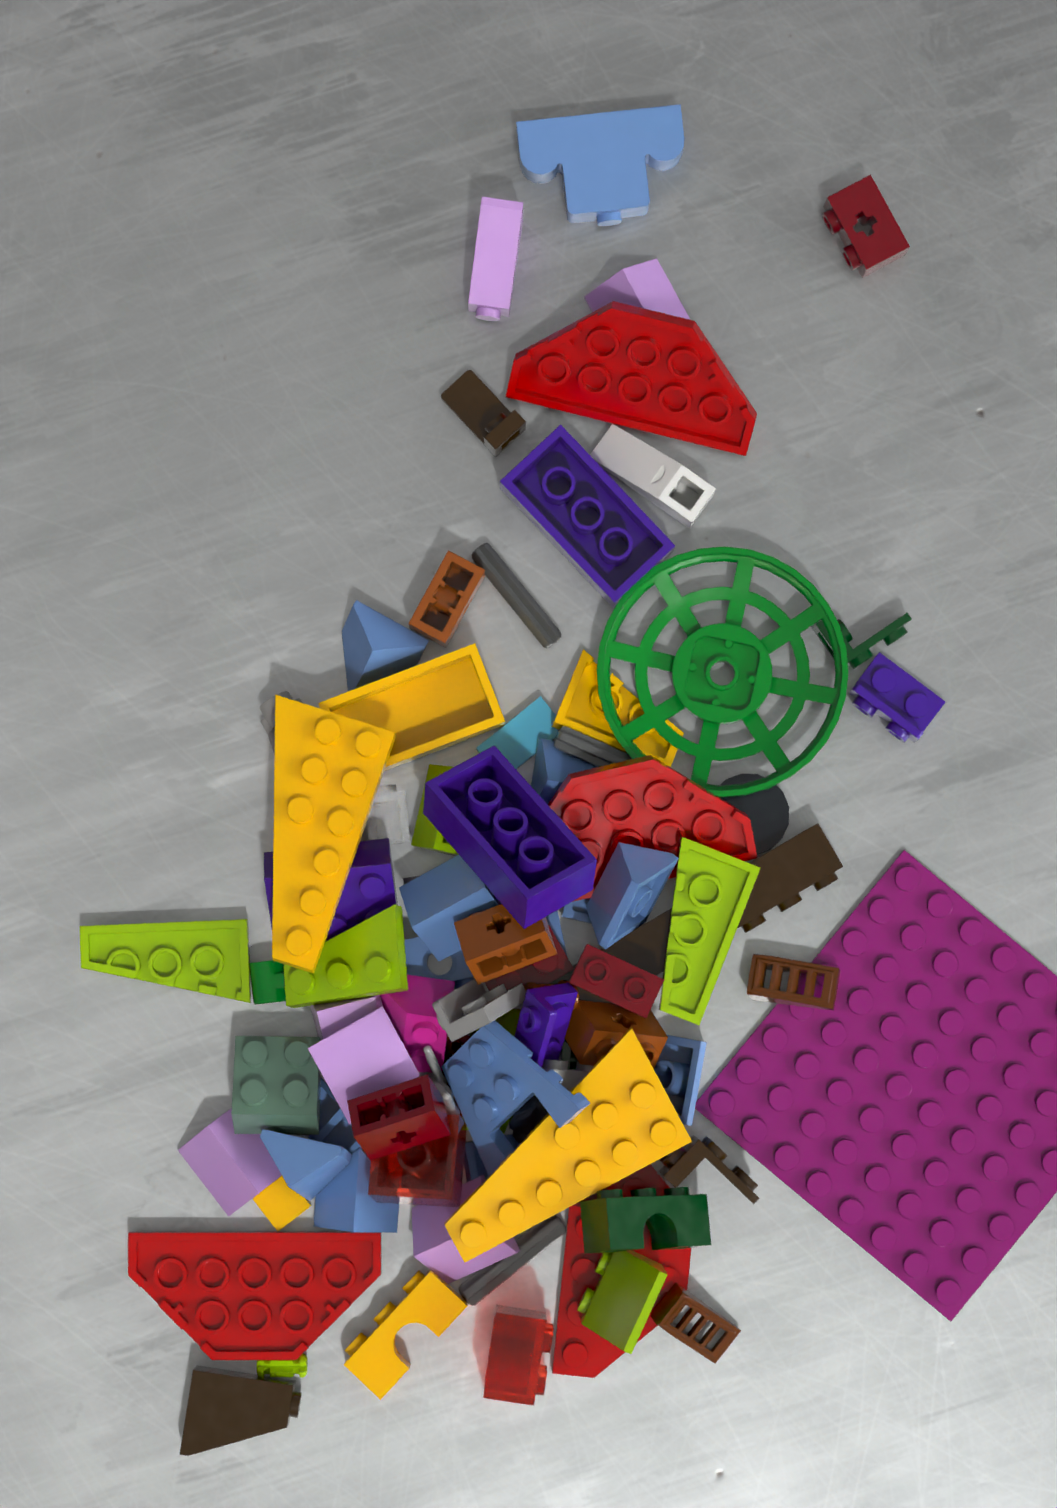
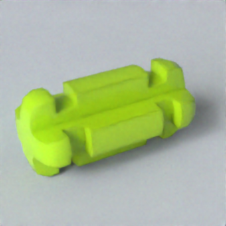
M302 1354L297 1360H257V1375L259 1377H264L265 1374H270V1377H293L294 1374H299L300 1378H303L308 1372L307 1355Z

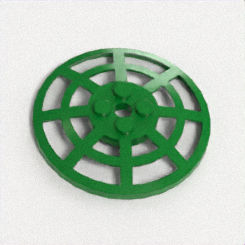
M725 546L696 549L676 555L654 566L618 601L606 623L599 645L597 662L598 693L605 718L616 740L631 759L646 756L633 740L655 728L658 734L672 746L696 757L691 780L720 798L745 796L769 789L791 778L810 763L827 743L839 721L846 699L849 674L847 649L840 625L828 602L816 587L797 570L772 556L750 549ZM723 561L737 563L732 588H705L682 597L669 576L680 569L701 563ZM754 566L767 570L787 581L804 595L812 606L790 620L786 613L773 602L749 591ZM655 585L668 606L650 624L642 638L640 647L616 642L618 630L629 610L648 589ZM708 601H729L725 623L701 627L690 610V607ZM746 604L764 612L778 624L779 628L761 640L747 629L742 628ZM673 618H676L687 635L676 655L652 651L660 632ZM820 620L823 621L828 631L834 654V688L809 684V658L800 634ZM787 642H790L796 659L797 681L772 677V663L769 654ZM611 658L636 664V691L645 714L623 726L617 715L611 694ZM724 662L734 669L735 676L729 684L718 685L712 681L710 671L715 664ZM648 667L672 672L676 694L656 707L648 687ZM768 693L793 698L785 716L775 728L769 731L756 712L764 703ZM805 700L830 704L826 719L816 737L798 757L790 762L777 741L794 725L803 709ZM686 708L692 715L703 720L699 744L693 743L677 734L665 721ZM742 720L755 739L752 743L739 747L715 748L720 724H732ZM763 751L776 772L764 778L743 784H707L712 760H739Z

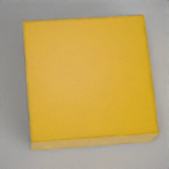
M280 1176L252 1198L277 1232L312 1206L307 1199L288 1187L283 1176Z

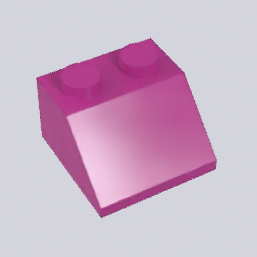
M407 974L408 991L380 995L382 1005L417 1071L432 1073L423 1048L427 1045L432 1048L441 1068L444 1064L448 1036L446 1031L439 1025L437 1014L432 1004L454 991L455 981Z

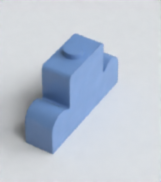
M681 104L516 122L519 163L522 174L527 180L538 184L550 182L556 177L557 173L562 174L566 216L570 223L597 221L598 226H612L620 224L622 218L646 215L650 203L646 164L659 171L672 169L679 163L684 148L685 138Z

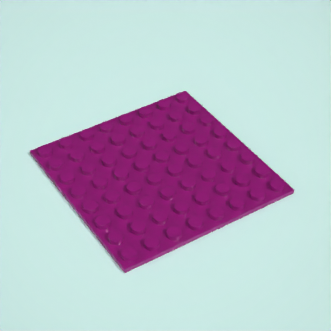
M903 850L811 962L836 967L841 970L834 1011L777 1003L696 1101L695 1109L951 1322L1057 1193V976L908 852ZM807 974L800 975L797 994L804 995ZM817 976L814 997L821 998L824 982L823 976Z

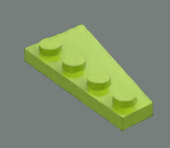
M681 837L659 1010L700 1025L760 867Z

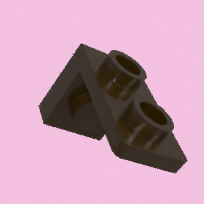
M467 370L441 394L442 401L495 457L526 430V421L516 410L510 412L472 370Z

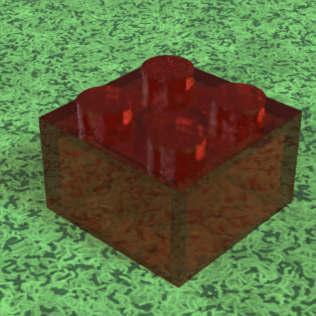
M447 1114L451 1135L371 1160L368 1195L377 1203L460 1207L467 1125L460 1115Z
M496 1305L483 1398L534 1406L535 1395L544 1396L547 1366L540 1365L542 1352L550 1353L554 1330L552 1323H546V1312Z

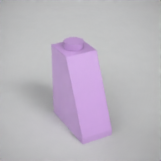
M482 197L468 300V311L476 312L475 317L478 319L500 321V316L509 317L523 225V202Z

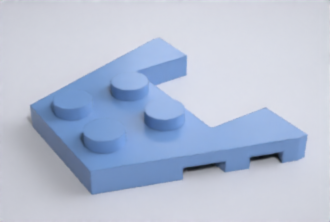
M495 1020L481 1027L441 1066L489 1176L515 1150L500 1130V1127L534 1094L559 1128L570 1123L590 1104L588 1099L580 1092L573 1095L562 1086L563 1078L553 1069L546 1072L531 1059L533 1052Z

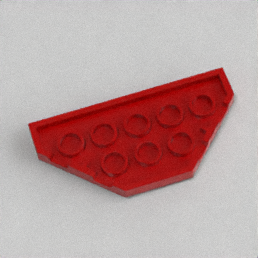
M616 301L608 303L516 353L506 392L507 398L743 456L747 455L757 412L695 321Z
M652 755L570 773L548 804L597 859L593 890L574 901L591 898L619 842L672 853L678 857L680 839L684 837L742 861L757 858L751 820L746 813L720 797L714 796L699 784ZM677 863L668 879L676 877Z
M651 1164L608 1186V1190L622 1189L623 1197H631L630 1190L656 1188V1196H664V1189L670 1188ZM574 1205L568 1209L552 1374L595 1378L625 1352L581 1324L583 1313L577 1311V1308L587 1287L594 1290L601 1275L596 1273L595 1269L602 1253L584 1254L581 1207ZM645 1224L643 1231L645 1248L632 1251L662 1264L668 1274L650 1312L651 1315L675 1283L686 1290L688 1289L692 1248L652 1250L650 1231ZM650 1315L638 1341L658 1326Z
M237 1231L128 1233V1276L157 1302L158 1306L200 1346V1349L211 1360H297L382 1274V1232Z

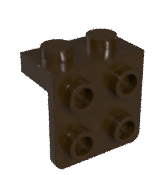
M693 1135L691 1143L660 1159L664 1166L659 1172L675 1188L706 1158L751 1203L755 1204L760 1199L753 1192L758 1187V1184L737 1165L730 1170L723 1163V1160L728 1155L707 1136L700 1141Z

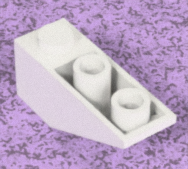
M614 424L610 426L590 454L603 469L688 529L691 528L716 490L715 487L682 464Z

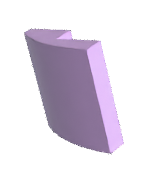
M383 1006L308 1048L349 1125L351 1124L347 1100L420 1077Z

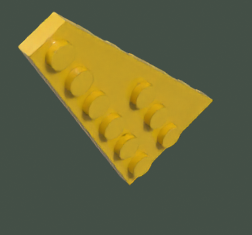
M276 694L273 961L314 974L389 759L396 733Z
M632 1027L622 1035L621 1039L606 1055L601 1057L588 1074L570 1090L573 1095L580 1092L588 1099L590 1104L570 1123L561 1128L558 1127L548 1113L527 1135V1138L500 1163V1166L444 1222L464 1263L692 1142Z

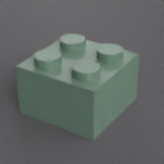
M235 1036L231 1111L235 1134H261L262 1129L283 1134L319 1135L321 1072L308 1048L320 1042V1037Z

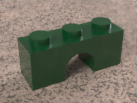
M689 1187L664 1189V1196H656V1188L630 1190L631 1197H623L622 1189L597 1191V1199L580 1202L584 1254L644 1249L643 1231L645 1224L650 1231L652 1250L688 1249L711 1245L707 1194L690 1195Z

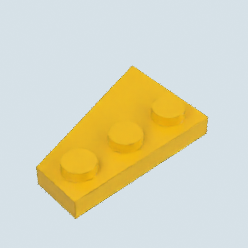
M583 649L552 727L560 730L562 726H567L627 753L616 740L605 718L598 693L595 658ZM612 673L610 675L611 694L617 715L623 726L645 713L639 699L623 686L624 683ZM667 719L665 721L666 724L683 737L684 733ZM655 728L633 740L646 756L652 755L671 767L678 748L672 746L660 736Z

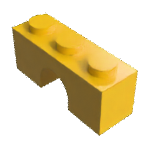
M418 1270L402 1287L407 1293L406 1296L396 1306L389 1301L373 1319L378 1326L367 1337L360 1332L344 1350L349 1355L344 1362V1366L380 1400L410 1369L411 1364L398 1352L395 1345V1335L399 1329L410 1323H420L427 1326L439 1337L468 1306V1303L456 1290L431 1270L425 1275Z

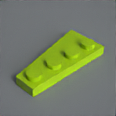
M248 919L80 926L81 968L251 1003Z

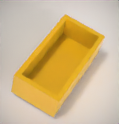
M475 643L318 703L320 709L396 733V738L384 771L505 725L503 714Z

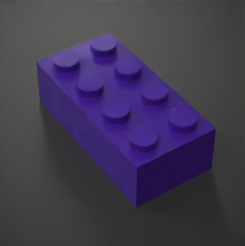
M561 424L500 480V489L612 608L617 605L621 597L654 566L662 563L674 551L675 545Z
M495 745L425 783L423 814L523 929L593 890L597 859Z

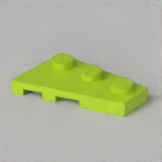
M393 905L326 941L314 974L284 964L286 1006L298 1008L408 991L402 907Z

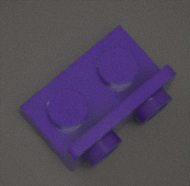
M880 652L848 692L855 698L852 704L859 711L870 718L877 714L888 723L885 729L904 743L908 738L914 743L918 741L924 734V730L945 704L943 699Z
M569 983L527 989L514 1037L533 1052L531 1059L541 1068L544 1059L559 1060L578 994Z

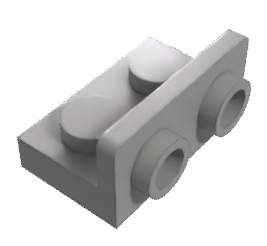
M473 979L435 1001L432 1006L437 1014L439 1025L446 1031L451 1042L493 1022L523 1003L526 990L521 983L509 990L505 988L504 984H501L486 992L482 983L478 985L476 980Z

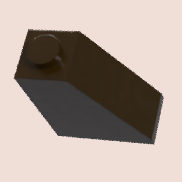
M196 1365L192 1372L180 1455L190 1456L287 1428L290 1423V1417L298 1418L302 1392H295L296 1380L270 1376L259 1377L257 1374Z

